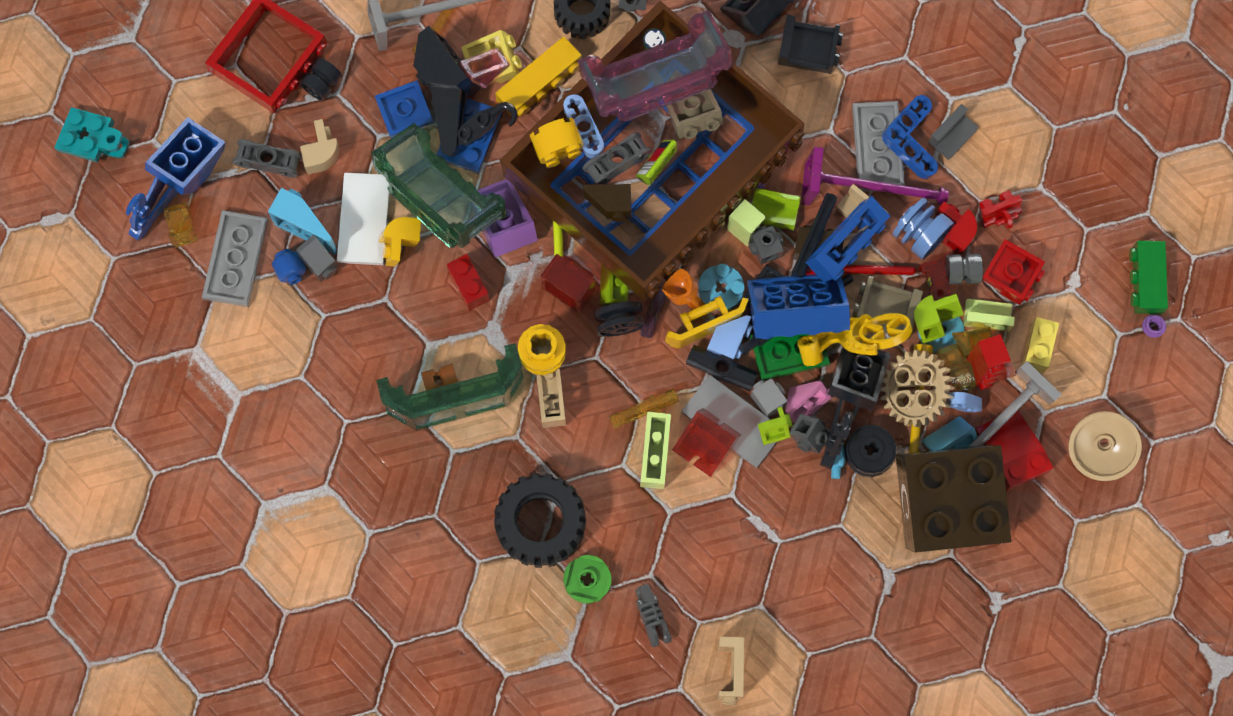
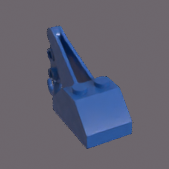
M187 117L145 162V170L155 176L147 196L145 197L143 193H138L127 206L126 215H130L132 212L129 220L131 228L128 234L140 241L178 193L186 195L195 192L210 176L225 149V141ZM167 184L169 188L151 211L164 186Z

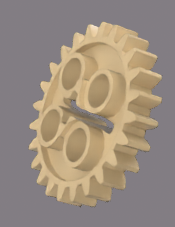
M914 350L913 354L906 351L905 358L897 356L898 363L890 361L892 370H886L885 372L888 375L887 378L883 379L886 386L881 387L880 391L886 392V395L882 396L881 400L888 401L884 409H892L889 416H897V422H904L906 426L913 424L914 427H920L921 423L929 426V419L937 422L936 414L944 416L945 413L942 408L951 407L946 401L947 399H954L949 394L950 390L955 389L954 386L949 385V382L954 377L946 375L951 369L947 367L942 368L945 361H937V355H930V352L923 351L922 354L918 350ZM930 371L931 378L928 382H926V373ZM908 372L909 379L907 382H904V374ZM936 386L935 390H898L899 387ZM930 395L931 402L929 405H926L925 399ZM905 396H908L909 402L904 406L903 400Z

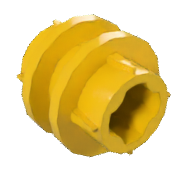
M544 324L531 326L524 331L518 342V354L521 364L527 371L535 375H548L558 370L563 364L566 354V345L561 333L554 327ZM537 345H548L551 347V351L548 354L541 353L536 355L532 350Z

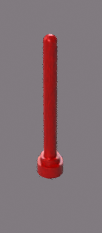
M845 265L843 268L845 271L843 274L914 275L916 273L914 266ZM808 266L805 275L815 274Z

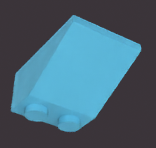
M281 188L268 210L274 225L305 241L314 234L328 252L336 255L337 249L332 237L301 198L302 195L293 189L287 191Z

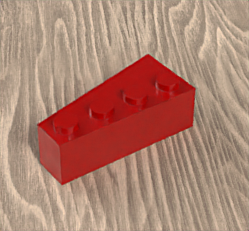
M1001 334L978 341L963 363L972 390L980 388V391L993 387L995 382L1016 376Z

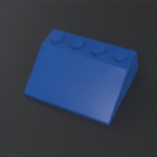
M816 274L804 275L803 278L786 276L747 280L755 339H770L778 336L793 337L800 334L817 335L822 332L840 333L844 330H850L849 302L841 276L835 281L831 279L823 282Z

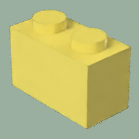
M1038 317L1034 319L1030 326L1022 364L1028 361L1039 373L1044 374L1050 365L1059 323Z

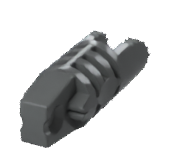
M649 584L639 586L635 590L638 598L636 603L651 646L656 647L659 645L655 628H658L664 643L672 642L656 595L653 596Z

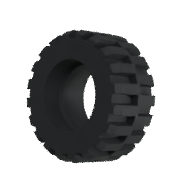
M531 473L532 476L525 478L524 475L518 478V482L510 483L507 486L506 492L501 493L499 503L494 511V525L501 546L514 560L517 559L526 566L534 565L535 568H542L544 565L551 567L555 566L559 561L564 562L571 553L578 549L586 528L585 509L581 497L576 493V489L572 485L569 486L566 480L561 477L558 479L554 478L553 474L546 473L543 476L539 475V473ZM537 499L552 501L559 507L563 516L560 532L553 539L545 542H534L527 539L518 527V515L522 507L528 502Z

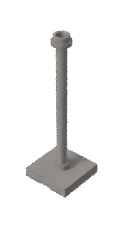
M367 0V13L378 51L387 50L386 26H388V23L487 0H446L389 14L382 13L378 0Z
M1026 361L1015 373L1027 383V388L969 446L984 445L1033 394H1038L1048 405L1056 401L1062 394Z

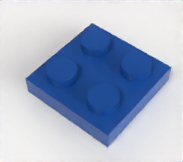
M417 80L375 95L391 139L433 124V119Z

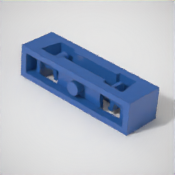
M872 196L861 201L805 263L823 282L831 279L837 280L845 272L843 270L845 265L852 264L858 258L857 252L868 247L873 241L871 237L874 234H879L887 226L885 222L890 215ZM856 226L860 230L868 226L864 231L858 233L840 253L836 249L829 252L832 248L839 246Z

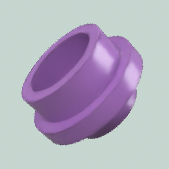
M1149 315L1144 319L1142 329L1147 336L1157 338L1165 332L1166 323L1159 315ZM1150 324H1155L1157 326V330H1152L1150 328Z

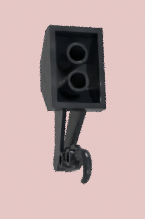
M430 26L418 34L413 66L418 72L416 74L418 80L423 85H427L431 90L441 151L445 155L455 157L458 155L461 145L469 146L493 127L498 115L504 110L510 111L512 115L508 125L512 126L516 122L518 117L516 107L511 103L501 102L492 108L477 112L463 124L467 97H472L482 88L441 34Z
M842 346L826 394L838 399L820 466L832 469L836 456L842 450L843 441L849 435L851 424L859 408L862 407L873 411L890 357L889 353L877 349V355L856 354ZM843 400L854 404L852 411H847L843 415L841 422H837Z

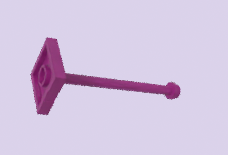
M814 147L805 160L801 196L802 205L810 206L819 193L821 183L849 187L854 184L862 189L935 199L937 204L947 203L949 191L944 189V187H940L937 191L824 174L821 171L824 148Z

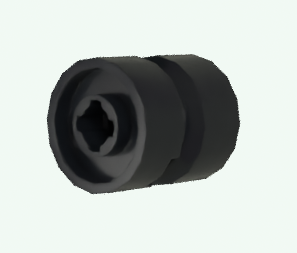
M318 58L311 68L313 73L306 74L300 82V86L314 98L324 101L331 92L330 86H335L338 83L342 73L327 60Z

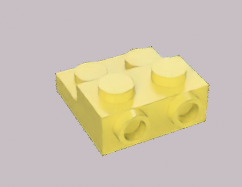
M503 30L462 46L467 68L481 88L495 82L501 84L519 74V69L522 68L519 57L514 55L515 40L512 35L507 34Z

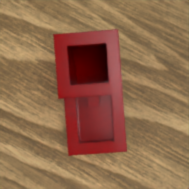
M943 202L935 215L938 216L943 213L954 222V225L942 243L956 254L962 255L976 235V218L969 209L962 216L957 207Z

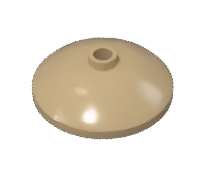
M1096 412L1084 417L1076 424L1069 438V454L1073 464L1082 474L1094 480L1111 481L1125 476L1136 466L1141 455L1142 443L1137 428L1129 419L1114 412ZM1103 438L1108 439V443L1105 445L1100 443V440Z

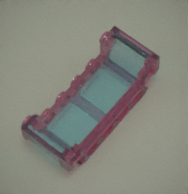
M707 10L695 14L688 23L689 34L677 37L674 40L654 46L651 49L613 62L603 67L600 57L596 55L586 56L578 60L580 75L582 79H585L594 97L600 116L608 117L611 114L617 116L620 121L626 122L713 88L718 82L716 76L723 68L728 70L732 66L730 48L710 11Z

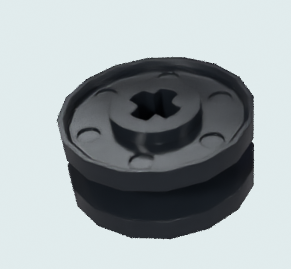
M634 301L620 302L596 310L594 312L595 321L604 322L597 327L598 335L602 337L626 335L645 327V318L636 316L643 311L642 304Z
M866 425L859 427L851 434L846 444L847 464L855 473L863 477L873 478L882 475L890 468L896 456V445L893 437L880 426ZM869 447L874 448L872 456L867 455L866 450Z

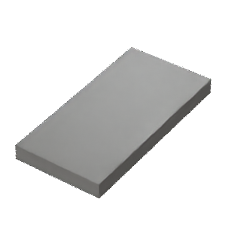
M898 101L852 103L857 179L905 186L903 161L882 139L883 131L899 114ZM893 132L891 137L895 139L896 133ZM859 188V189L862 190L863 192H874V191H875V190H868V189Z
M222 210L202 294L203 300L249 307L267 228V218Z
M711 375L707 377L681 411L683 415L756 469L777 443L774 442L763 446L758 424L771 419Z

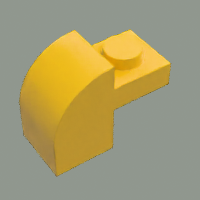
M399 217L392 220L382 231L378 242L387 243L383 249V258H386V266L395 267L400 262L401 245L415 247L420 241L421 219Z

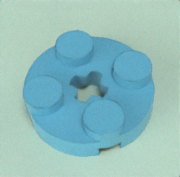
M726 264L712 266L705 270L700 277L698 283L699 298L707 304L715 300L714 298L721 296L729 311L736 307L742 299L745 288L743 279L738 271ZM717 283H724L726 285L725 293L722 291L717 293L715 291Z

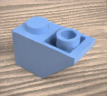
M746 315L716 327L707 351L719 356H727L732 361L735 358L739 359L742 354L739 347L743 337L748 338L753 325L749 324L751 317Z

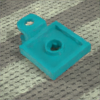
M71 107L54 149L61 153L98 163L102 153L114 158H123L130 142L119 130L112 128L115 122L112 118ZM86 130L89 133L88 137L84 136L81 139L80 134ZM120 143H121V144H122V148H121L120 150H118V147H119V145H120Z

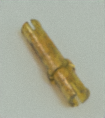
M674 388L655 397L651 395L646 401L609 415V419L615 430L646 416L647 412L659 413L661 412L660 409L678 403L679 399Z

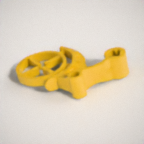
M889 313L874 318L868 314H863L859 318L850 317V330H844L840 333L822 332L817 335H807L800 338L797 344L803 364L815 366L823 361L822 352L834 343H840L843 348L852 353L877 355V349L891 348L907 340L912 333V327L909 318L903 314ZM886 324L888 336L891 338L884 339L883 327L880 325ZM900 324L906 325L904 330H899L895 328H897ZM868 332L875 333L870 339L865 337Z

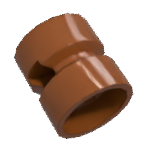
M453 363L441 366L439 371L431 369L421 372L429 402L442 398L444 393L449 396L461 392ZM442 380L443 385H436L435 382Z

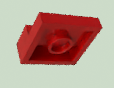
M1004 239L985 271L982 280L1000 290L1001 295L1020 305L1023 300L1028 302L1034 292L1031 288L1034 281L1039 283L1044 275L1045 270L1042 267L1045 261Z

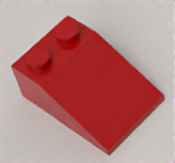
M1019 410L984 444L1001 445L1006 492L1044 476L1053 469L1043 446ZM994 420L989 421V422H987V423H985V424H982V425H980V426H978V427H975V430H976L978 436H979Z

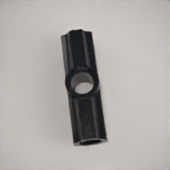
M693 345L686 361V365L710 374L718 381H726L749 392L759 373L733 362L727 356H719L696 345ZM718 364H725L728 367V371L720 373L717 371L716 366Z

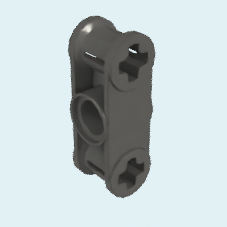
M634 132L601 155L590 159L582 169L584 172L589 173L595 181L594 184H607L610 180L635 164L647 159L652 154V149L646 147L641 140L639 132ZM615 157H620L623 159V161L620 163L613 162L612 159Z
M244 139L238 140L237 155L232 161L236 166L280 174L288 178H297L298 162L302 159L300 152L258 144ZM264 156H273L270 162L262 161Z

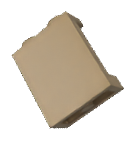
M719 637L717 652H731V691H719L716 695V700H722V705H736L743 698L744 637Z

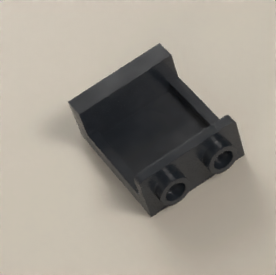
M787 15L778 65L831 74L833 66L837 67L840 54L836 53V47L841 46L843 33L839 32L840 24H836L835 28L796 22V16Z

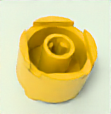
M563 118L539 127L540 133L534 135V132L530 134L539 161L542 164H546L547 168L558 165L561 159L566 157L573 159L582 154L581 149L584 147V143L574 118H569L570 122H565Z

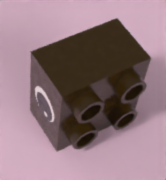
M987 444L896 454L905 549L917 553L1011 543L1001 445Z

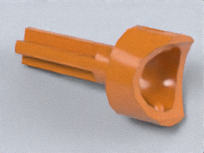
M678 269L662 287L664 294L676 305L687 304L691 310L705 305L696 295L698 291L697 282L683 269Z

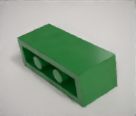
M1138 240L1129 251V260L1133 262V270L1130 272V283L1133 284L1134 292L1131 293L1130 303L1131 306H1134V314L1162 315L1168 309L1166 241Z

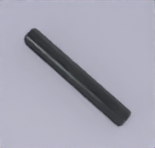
M831 193L825 194L792 270V274L798 278H803L808 268L805 262L815 252L837 201L836 195Z

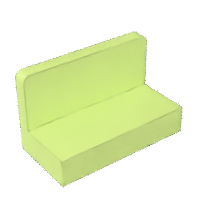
M966 299L963 325L965 327L1010 332L1014 326V317H1011L1012 304Z

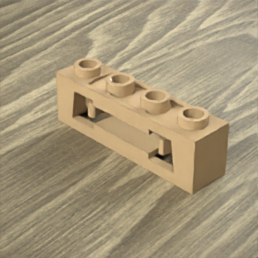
M537 345L534 347V354L536 355L541 353L548 354L551 351V347L548 345ZM559 368L554 373L548 375H537L542 428L566 425Z

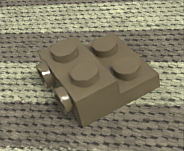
M706 80L662 95L663 102L679 139L684 137L692 139L698 132L704 130L714 131L721 124H724L721 109Z

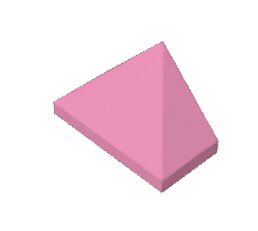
M821 381L789 388L785 412L786 414L789 413L793 424H795L800 414L811 417L832 398L826 394L827 390Z

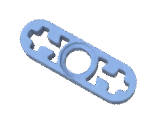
M579 95L568 96L563 104L568 120L569 118H574L576 125L582 121H586L591 125L588 131H579L584 143L582 148L584 154L589 158L601 155L604 152V142L583 98ZM571 103L578 105L579 116L576 117L574 109L571 108ZM590 136L593 143L598 145L596 151L590 148L588 140Z

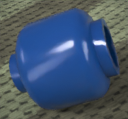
M285 249L278 252L272 262V267L278 280L282 283H289V285L299 283L306 272V267L297 251Z

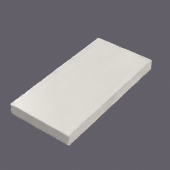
M344 173L337 252L338 263L384 265L383 249L386 243H380L378 240L380 234L387 226L390 175Z

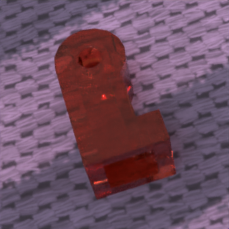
M943 259L919 265L917 269L919 278L926 277L929 288L928 296L932 295L934 301L951 295Z

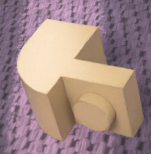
M323 119L314 121L318 142L300 146L304 167L308 175L329 169L335 164L339 156L337 139H332L330 126H325Z

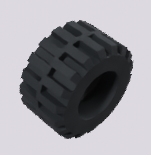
M554 0L555 20H557L559 28L563 27V32L566 35L570 32L573 38H576V35H580V39H585V35H589L591 38L595 36V32L598 34L602 32V26L606 27L608 24L610 0H586L591 2L595 8L592 12L585 15L575 14L569 9L571 4L578 0Z

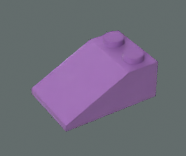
M507 179L467 194L486 241L495 257L538 241L534 222L514 185Z

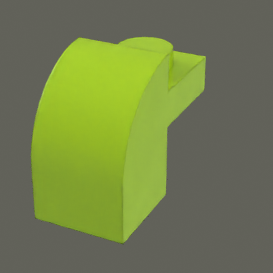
M957 294L936 301L930 295L919 302L914 311V319L923 344L945 337L942 322L964 315Z

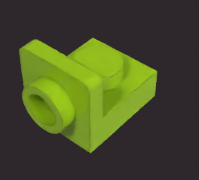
M782 406L777 408L779 418L758 424L763 446L791 438L789 428L793 427L789 413L784 415Z

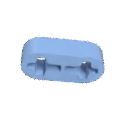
M965 392L949 393L954 397V399H948L950 408L963 412L982 411L981 397Z

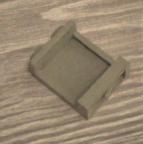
M869 276L867 282L862 281L858 293L862 295L861 302L855 303L852 316L859 318L863 314H868L874 318L883 314L898 313L907 316L913 328L915 321L914 311L921 301L923 291L914 289L913 292L873 281V277ZM886 324L880 325L883 327L884 333L888 334ZM900 324L895 329L904 330L906 325Z

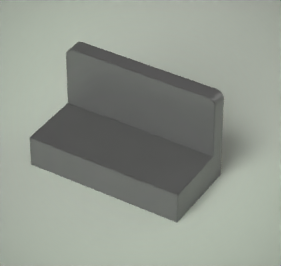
M962 104L931 135L928 142L948 160L978 130V126L966 117L968 109Z

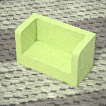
M744 199L729 216L727 230L748 247L755 229L760 227L759 225L765 220V216Z

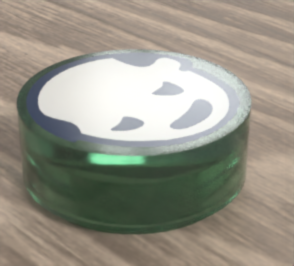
M655 28L648 30L643 36L644 48L650 53L663 51L666 47L665 33Z

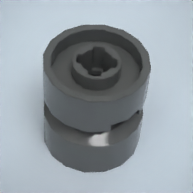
M979 253L966 254L964 258L960 254L946 255L945 277L948 285L961 284L963 281H966L967 284H980L982 282L983 266Z

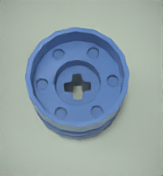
M925 198L920 199L903 214L892 234L895 238H899L906 232L901 241L902 244L908 243L913 238L915 242L911 251L922 260L940 244L954 225V222L943 213L933 219L931 216L936 208L934 205H931L924 212L923 210L928 204V200Z

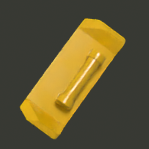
M721 296L714 298L715 300L694 310L681 313L680 318L687 332L679 335L668 331L665 342L671 347L679 349L713 334L716 327L743 317L748 298L743 297L739 308L728 312ZM716 309L720 310L722 316L693 328L690 321Z

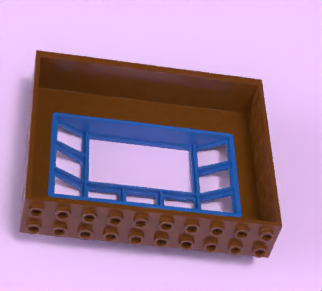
M659 1L500 159L503 176L645 302L649 297L653 299L660 292V286L676 272L681 264L685 266L692 259V253L697 248L702 249L709 240L708 237L712 232L717 233L724 226V220L731 215L744 199L748 201L755 194V188L760 183L765 184L770 179L771 172L776 167L780 168L786 162V156L791 151L796 152L801 147L805 123L663 2ZM653 29L660 30L665 37V43L657 49L647 47L644 42L645 34ZM675 71H678L692 84L706 80L721 109L722 118L728 114L745 129V133L725 152L709 138L713 131L704 130L698 132L695 136L697 139L631 205V219L626 220H630L646 235L634 247L629 249L610 233L624 222L612 221L608 225L602 226L585 211L592 205L590 202L585 200L581 204H577L560 189L576 176H580L589 185L594 184L595 181L582 169L592 158L587 157L581 149L582 154L573 159L566 157L559 160L560 163L558 165L547 168L546 164L540 163L530 134L534 132V135L540 133L539 127L563 118L565 122H569L564 112V100L570 95H579L583 98L603 139L605 149L651 101H655L668 113L663 98L659 93ZM571 103V108L574 109L576 117L579 116L578 105ZM582 121L577 125L578 130L581 132H586L591 127L586 121ZM590 136L588 138L590 148L596 151L598 145L593 143ZM702 144H705L720 159L700 177L684 162ZM679 169L696 184L675 203L659 187ZM651 195H655L670 210L651 229L634 213Z

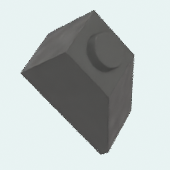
M314 234L296 249L304 265L320 282L331 278L335 274L338 267L336 261Z

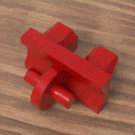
M1009 190L999 195L998 201L1000 203L995 205L990 199L980 201L981 224L984 228L994 224L996 226L1003 224L1006 229H1010L1013 227L1012 220L1017 219L1018 215L1022 213V198L1020 195L1014 196Z

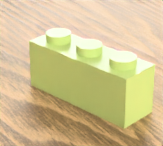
M647 412L640 487L664 489L671 414Z

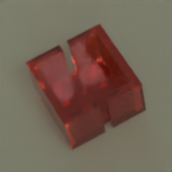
M556 254L540 276L542 289L580 314L596 292L594 275L585 268L581 270L574 265L575 262L568 256L563 255L561 257Z
M702 408L696 412L672 451L688 462L695 459L696 456L700 457L693 465L712 477L717 473L742 434L726 423L719 425L720 419Z

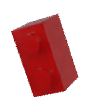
M467 254L446 264L448 273L469 311L490 301L489 294Z

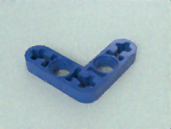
M918 95L887 126L882 133V139L918 177L928 179L937 172L938 164L910 133L931 111L932 103L928 97ZM921 103L923 105L922 109L915 113L914 110ZM903 116H908L911 119V126H906L903 123ZM893 132L896 133L895 139L891 137ZM906 146L913 148L915 152L914 157L906 154ZM921 157L919 162L916 163L915 160ZM925 164L929 166L927 171L923 169L925 167Z

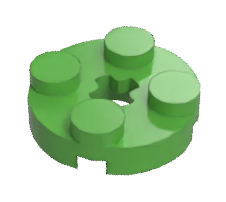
M583 555L570 562L565 569L563 577L566 592L573 600L582 604H592L601 601L611 587V573L603 560L596 556ZM587 573H590L591 578L595 579L594 583H589L588 586H585L584 581L580 580L581 576L585 577Z

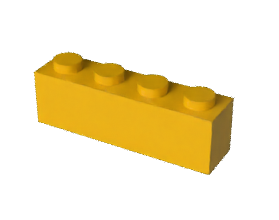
M563 36L495 93L496 101L498 103L508 102L516 107L518 116L523 117L529 112L530 106L535 102L539 103L544 100L547 92L553 87L554 89L558 88L564 82L565 77L570 73L572 75L581 68L582 55ZM505 110L512 117L511 112Z

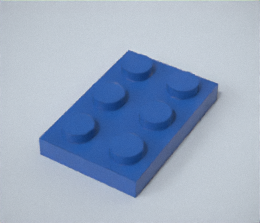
M467 98L463 124L477 112L492 108V106ZM503 112L498 115L493 127L469 146L461 145L458 155L455 157L445 155L441 151L440 145L435 156L436 159L479 174Z

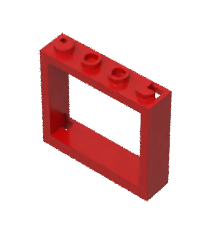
M252 0L206 60L205 65L209 72L275 114L282 105L285 106L289 94L297 90L304 74H308L311 71L316 58L324 54L323 50L327 46V41L324 34L273 1ZM266 10L313 39L270 97L223 67Z

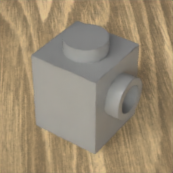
M772 378L766 382L763 379L752 387L754 390L751 392V398L766 417L769 418L778 412V407L782 406L784 408L786 406L787 399L783 395L785 391L778 382L774 383Z

